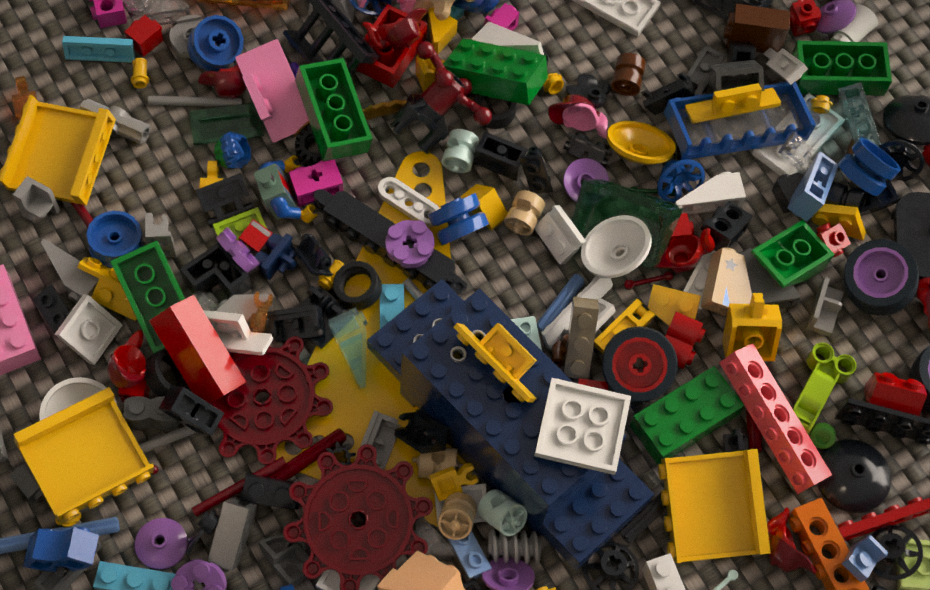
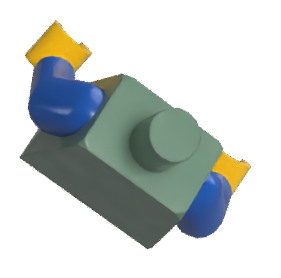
M293 155L284 162L277 160L262 164L259 170L254 173L261 197L275 219L301 218L305 223L313 221L318 216V214L312 213L316 209L315 206L309 204L303 210L297 207L285 172L289 173L301 167V165L297 166L293 163L297 156Z

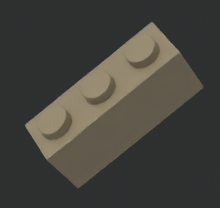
M573 297L563 365L564 374L567 377L589 380L599 312L598 299Z

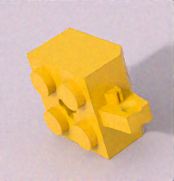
M752 293L750 304L729 303L722 337L725 358L739 349L754 344L763 361L775 362L782 331L779 305L765 304L763 293Z

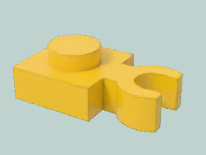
M472 463L464 464L457 472L451 466L429 475L439 502L445 500L453 493L463 492L461 485H474L478 482L476 475L466 477L469 471L474 470Z

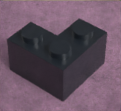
M219 242L180 268L183 281L197 298L217 285L228 298L233 295H243L252 289L250 276L234 261L233 256L228 251L226 252Z

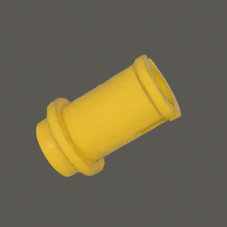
M135 58L132 61L133 76L131 77V83L135 88L143 89L149 83L147 60Z
M334 260L333 264L328 268L333 275L319 276L318 284L327 291L330 288L333 289V280L336 272L345 264L340 260Z

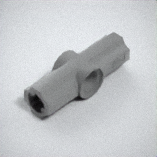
M91 99L83 100L80 110L98 113L99 108H103L111 112L116 121L110 136L118 137L120 135L139 144L147 141L151 130L150 125L130 117L122 108L118 106H111L109 108Z

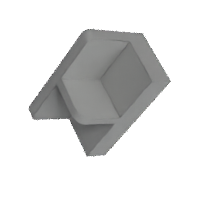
M28 176L13 193L22 216L29 221H32L35 216L44 218L49 211L57 215L60 212L52 190Z
M825 277L818 288L806 329L830 337L837 314L842 308L841 300L844 292L828 287L830 278Z

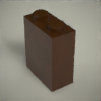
M736 4L734 11L729 12L727 25L724 27L723 38L727 39L726 48H729V41L751 42L756 47V52L765 53L769 48H772L778 53L782 49L789 32L790 11Z

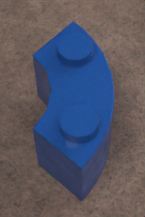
M73 527L65 531H54L48 528L38 529L29 539L23 567L56 572L57 567H66L71 571L88 568L93 565L99 535L91 533L89 529L84 527Z

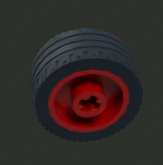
M630 327L620 331L611 338L603 352L602 372L606 383L613 392L631 396L630 401L647 402L660 397L671 387L677 374L678 362L672 344L663 334L648 327ZM637 359H641L644 362V366L640 369L634 365Z

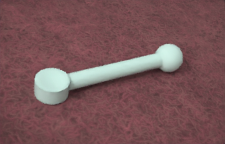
M730 570L727 573V577L713 590H721L730 581H735L738 578V572Z

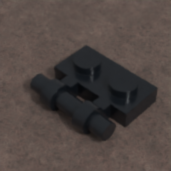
M241 173L195 190L203 212L214 211L215 216L207 219L210 228H213L215 223L254 209L252 202L245 205L242 204L241 198L249 196ZM233 202L235 209L223 213L221 206Z

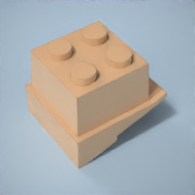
M416 551L398 570L392 568L377 585L378 590H465L460 577L461 574L456 567L446 565L438 561L434 556L430 554L425 555L419 551Z

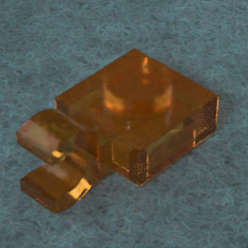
M25 76L15 77L19 94L12 95L17 120H20L22 117L23 105L27 102L29 95H33L38 101L36 92H29Z
M258 291L254 294V305L258 310L257 314L252 313L249 328H252L253 332H265L268 311L273 303L272 294H269L266 302L259 300Z

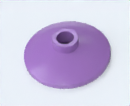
M833 0L820 8L821 19L815 29L820 33L829 34L845 28L856 15L855 4L851 0Z
M582 158L572 162L567 167L563 177L565 191L572 200L579 204L591 205L602 200L607 194L609 177L605 168L599 162L589 158ZM581 180L587 182V187L581 185Z
M157 518L149 521L139 530L135 539V551L139 560L145 566L156 570L168 569L176 565L184 557L188 546L187 535L183 527L176 521L168 518ZM159 537L165 539L161 545L155 544L156 539Z
M503 557L499 558L498 562L491 560L489 564L492 569L482 573L484 583L492 590H529L535 580V574L530 565L522 560H519V563L516 564L514 558L511 557L508 563H505Z

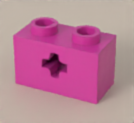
M335 159L329 161L322 160L315 165L298 167L289 172L290 184L298 207L314 203L313 193L319 189H323L332 195L339 191H344L343 181Z

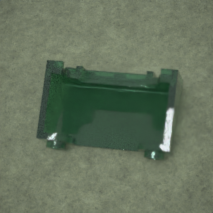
M587 179L583 180L571 221L585 239L596 225L611 217L628 215L642 220L650 231L652 243L647 257L640 265L653 268V266L659 265L679 222L683 207L607 180Z

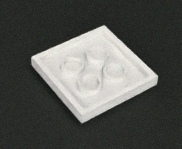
M552 378L534 456L615 475L631 396Z

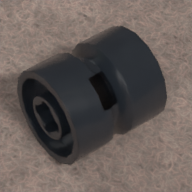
M834 181L828 192L825 204L858 207L861 216L867 192L856 187L849 190L847 185Z

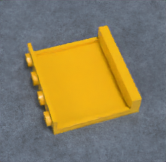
M29 95L27 102L23 105L21 120L15 128L12 145L7 150L6 162L0 170V182L8 190L16 191L28 176L50 188L56 200L87 206L116 119L108 109L99 108L98 113L38 102L33 95Z
M110 387L13 434L15 444L58 522L63 519L67 522L76 518L80 514V510L86 507L93 509L104 502L103 498L111 494L114 497L118 496L128 489V485L134 482L141 484L150 479V474L153 473L154 465L153 463L149 464L115 403V395Z
M758 449L661 459L662 464H658L659 479L664 480L665 489L661 490V500L663 506H667L668 516H664V526L666 532H670L671 542H667L668 554L671 553L674 563L771 554Z

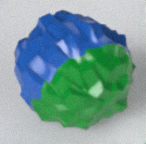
M231 131L222 135L214 148L215 158L218 163L228 169H241L244 165L248 164V161L251 160V147L247 143V138L242 134L232 133Z

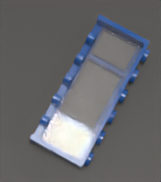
M787 82L764 85V89L774 88L781 100L779 107L691 123L685 111V105L712 100V93L705 95L697 94L685 98L677 97L669 100L663 113L668 120L681 151V160L807 141L816 123L796 82L791 85Z

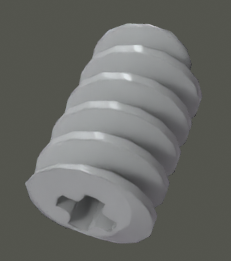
M490 529L488 534L487 560L492 555L494 562H498L500 555H503L505 563H508L510 556H513L515 563L518 564L521 556H523L525 563L529 564L531 557H534L536 565H539L541 558V536L538 539L536 531H532L528 538L526 531L522 530L519 538H517L516 534L507 537L499 532L497 537L495 530Z

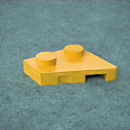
M824 204L812 216L814 224L821 226L828 222L830 225L841 223L847 236L864 241L866 231L858 207Z
M653 284L647 308L670 326L676 311L696 319L701 296Z

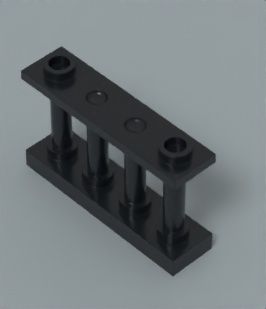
M308 0L313 6V11L298 31L284 30L283 35L288 39L289 45L297 50L307 64L324 61L318 52L331 34L335 32L340 42L326 61L339 59L345 49L348 48L353 56L347 65L350 77L360 63L374 64L379 58V55L332 0ZM322 16L326 21V27L311 46L305 36L318 18Z

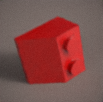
M874 372L864 387L867 403L920 416L927 397L925 386L915 379H899L894 374L883 372L882 374Z

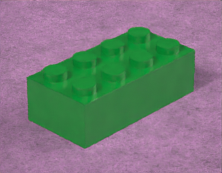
M463 38L444 62L446 70H449L458 78H467L471 81L472 91L470 93L524 105H530L548 78L546 55Z
M797 41L792 55L803 62L808 68L802 74V77L795 81L801 94L885 96L892 83L887 42Z
M344 58L300 65L295 82L322 160L328 161L368 153L373 138Z
M156 240L110 261L154 354L166 348L149 320L170 306L185 299L166 256Z
M713 366L635 414L629 426L658 465L662 464L661 459L674 457L739 416L745 405L717 368Z

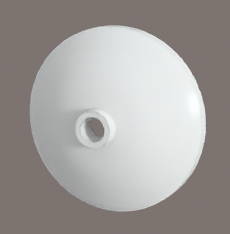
M628 215L611 217L596 225L586 236V243L582 245L581 258L587 270L597 277L616 278L636 269L647 257L652 243L650 231L646 224L636 217Z
M82 377L70 378L59 382L48 391L41 403L40 421L107 387L98 381Z

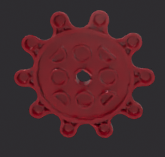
M253 330V331H252V332L264 333V332L261 331V330ZM292 336L288 338L285 344L279 348L269 346L264 355L229 352L246 383L211 403L212 406L224 412L217 426L224 435L219 445V452L223 457L231 458L237 454L241 447L252 446L257 451L259 462L263 465H268L276 460V449L281 442L291 441L300 449H307L312 445L313 436L306 428L307 420L313 416H328L333 411L332 402L327 398L319 397L315 393L316 384L327 378L330 371L327 364L323 362L305 365L300 361L299 356L304 348V342L300 337ZM261 392H266L270 395L264 404L255 400L257 394Z
M370 444L360 446L357 451L356 460L350 465H342L337 461L333 453L323 452L317 459L318 467L321 470L319 482L314 485L295 482L290 486V497L302 505L304 513L300 520L289 523L284 527L283 535L289 542L302 541L310 546V557L305 561L302 568L306 577L315 579L325 570L331 569L335 570L340 576V590H359L361 579L368 574H373L382 581L392 568L396 569V561L401 555H413L416 551L423 554L427 553L428 544L423 538L418 537L414 533L413 525L418 518L428 516L432 512L433 503L427 497L413 498L407 494L405 489L406 483L412 477L414 471L413 466L409 462L401 461L392 469L383 470L378 467L376 463L377 451ZM361 512L366 516L364 526L355 527L352 525L351 517L354 513Z

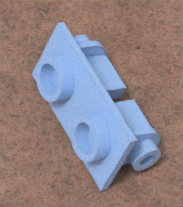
M472 531L461 540L448 538L469 579L475 578L476 580L482 576L481 573L492 569Z

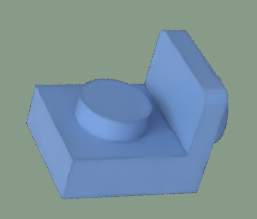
M868 535L852 546L842 565L860 582L868 579L876 563L885 558L888 552L871 535Z

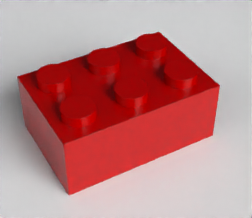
M387 4L373 25L378 28L383 24L395 23L399 18H405L408 13ZM422 20L419 21L420 38L410 48H396L390 45L387 48L377 49L371 43L367 33L364 39L379 55V58L374 64L360 63L356 70L394 89L417 54L416 47L419 43L426 40L427 23Z

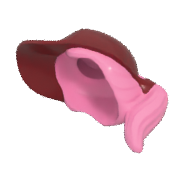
M571 94L566 96L561 103L549 106L548 116L552 122L565 125L567 128L572 127L579 131L596 129L599 136L607 139V117L603 113L596 111L594 105L587 98Z

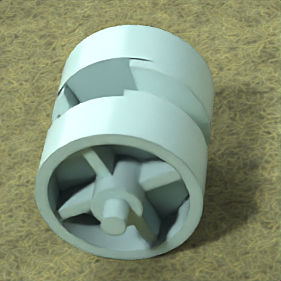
M452 130L447 141L448 149H445L442 165L453 172H469L473 164V153H475L478 146L479 138L468 130Z
M494 489L487 492L482 497L478 506L480 518L506 536L517 534L527 520L525 507L511 499L508 495H504L505 493L501 490Z

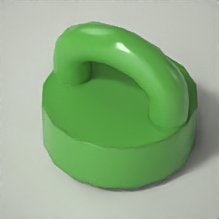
M818 423L813 425L810 439L815 447L827 449L834 444L836 431L830 424Z

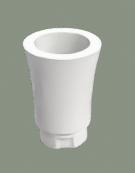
M857 4L855 5L856 15L852 22L845 28L835 32L830 41L859 42L878 26V18L872 10L864 5Z

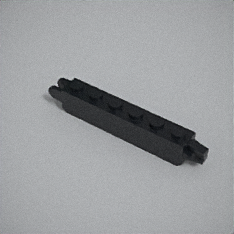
M319 189L313 193L314 206L323 213L324 221L330 228L339 229L349 240L359 242L369 253H376L389 266H396L402 270L406 277L421 282L426 290H429L443 279L460 297L466 291L467 283L455 273V262L434 249L428 261L422 266L416 268L402 267L401 264L393 262L386 252V236L389 228L395 225L394 222L345 191H339L332 195L323 189ZM406 240V242L403 243V245H408L409 248H413V245L416 242L412 240Z

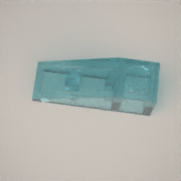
M859 82L839 88V103L854 144L859 138L863 137L880 146V139L862 83Z
M355 307L328 320L327 324L360 390L366 387L367 330L365 326L368 325V322L363 312H358Z

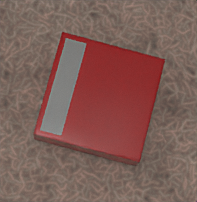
M253 219L240 235L239 240L258 253L273 233Z

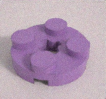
M405 220L392 225L388 230L385 240L387 255L393 262L395 261L405 268L422 266L428 261V258L434 251V237L431 230L421 220ZM406 240L416 242L413 248H409L408 245H403Z
M226 227L216 239L226 252L228 251L233 256L234 261L249 273L260 263L249 253L250 249L241 240L238 241L236 235Z
M194 559L179 568L171 581V586L173 590H195L194 581L197 580L198 583L203 582L205 584L203 590H225L227 581L219 566L212 562L202 561L203 559Z

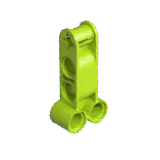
M824 342L817 343L807 356V364L813 371L792 408L807 434L810 433L835 384L847 382L857 367L853 357L847 354L835 357L832 346ZM816 354H821L825 360L818 359ZM838 366H843L847 372H842Z

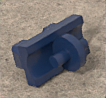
M273 233L267 242L268 248L273 250L270 255L262 251L256 254L255 258L260 263L257 267L262 270L266 279L271 280L277 271L284 273L286 269L294 271L297 267L294 261L297 254L291 247L293 244L291 242L293 239L291 235L286 233L282 237Z

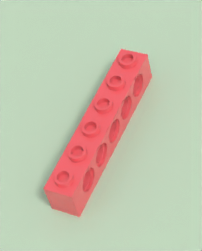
M754 344L739 349L720 361L719 363L797 494L831 476L832 473Z

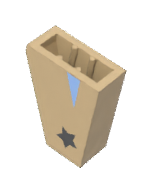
M725 247L711 255L700 307L727 317L729 303L750 304L752 292L744 255L736 253L732 248Z

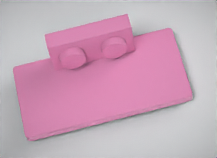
M275 39L236 56L235 59L243 75L242 78L272 142L275 143L294 135L309 119L295 82V76L279 40Z

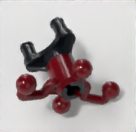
M423 41L419 43L416 47V53L423 60L430 59L435 67V81L422 95L412 93L406 99L407 102L393 115L395 120L390 126L391 128L395 127L393 130L399 135H402L413 121L419 120L429 126L431 131L417 144L423 152L429 154L441 140L444 141L450 135L444 115L457 101L474 113L473 118L478 125L483 126L490 123L492 113L487 107H481L466 97L472 91V84L469 79L458 78L452 72L446 70L430 42Z

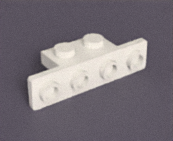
M595 276L590 284L576 296L598 299L599 312L596 331L616 311L613 304L601 299L613 286L611 278ZM572 302L541 333L546 348L552 350L553 345L561 340L562 336L568 334Z
M203 310L228 352L264 355L273 340L272 334L251 332L243 314Z

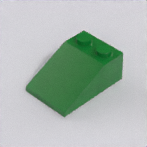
M804 220L789 227L751 251L752 255L782 288L809 280L823 271L835 255Z

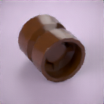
M623 53L618 56L611 84L612 89L616 93L624 96H634L640 93L641 78L644 75L646 66L645 59L634 53Z

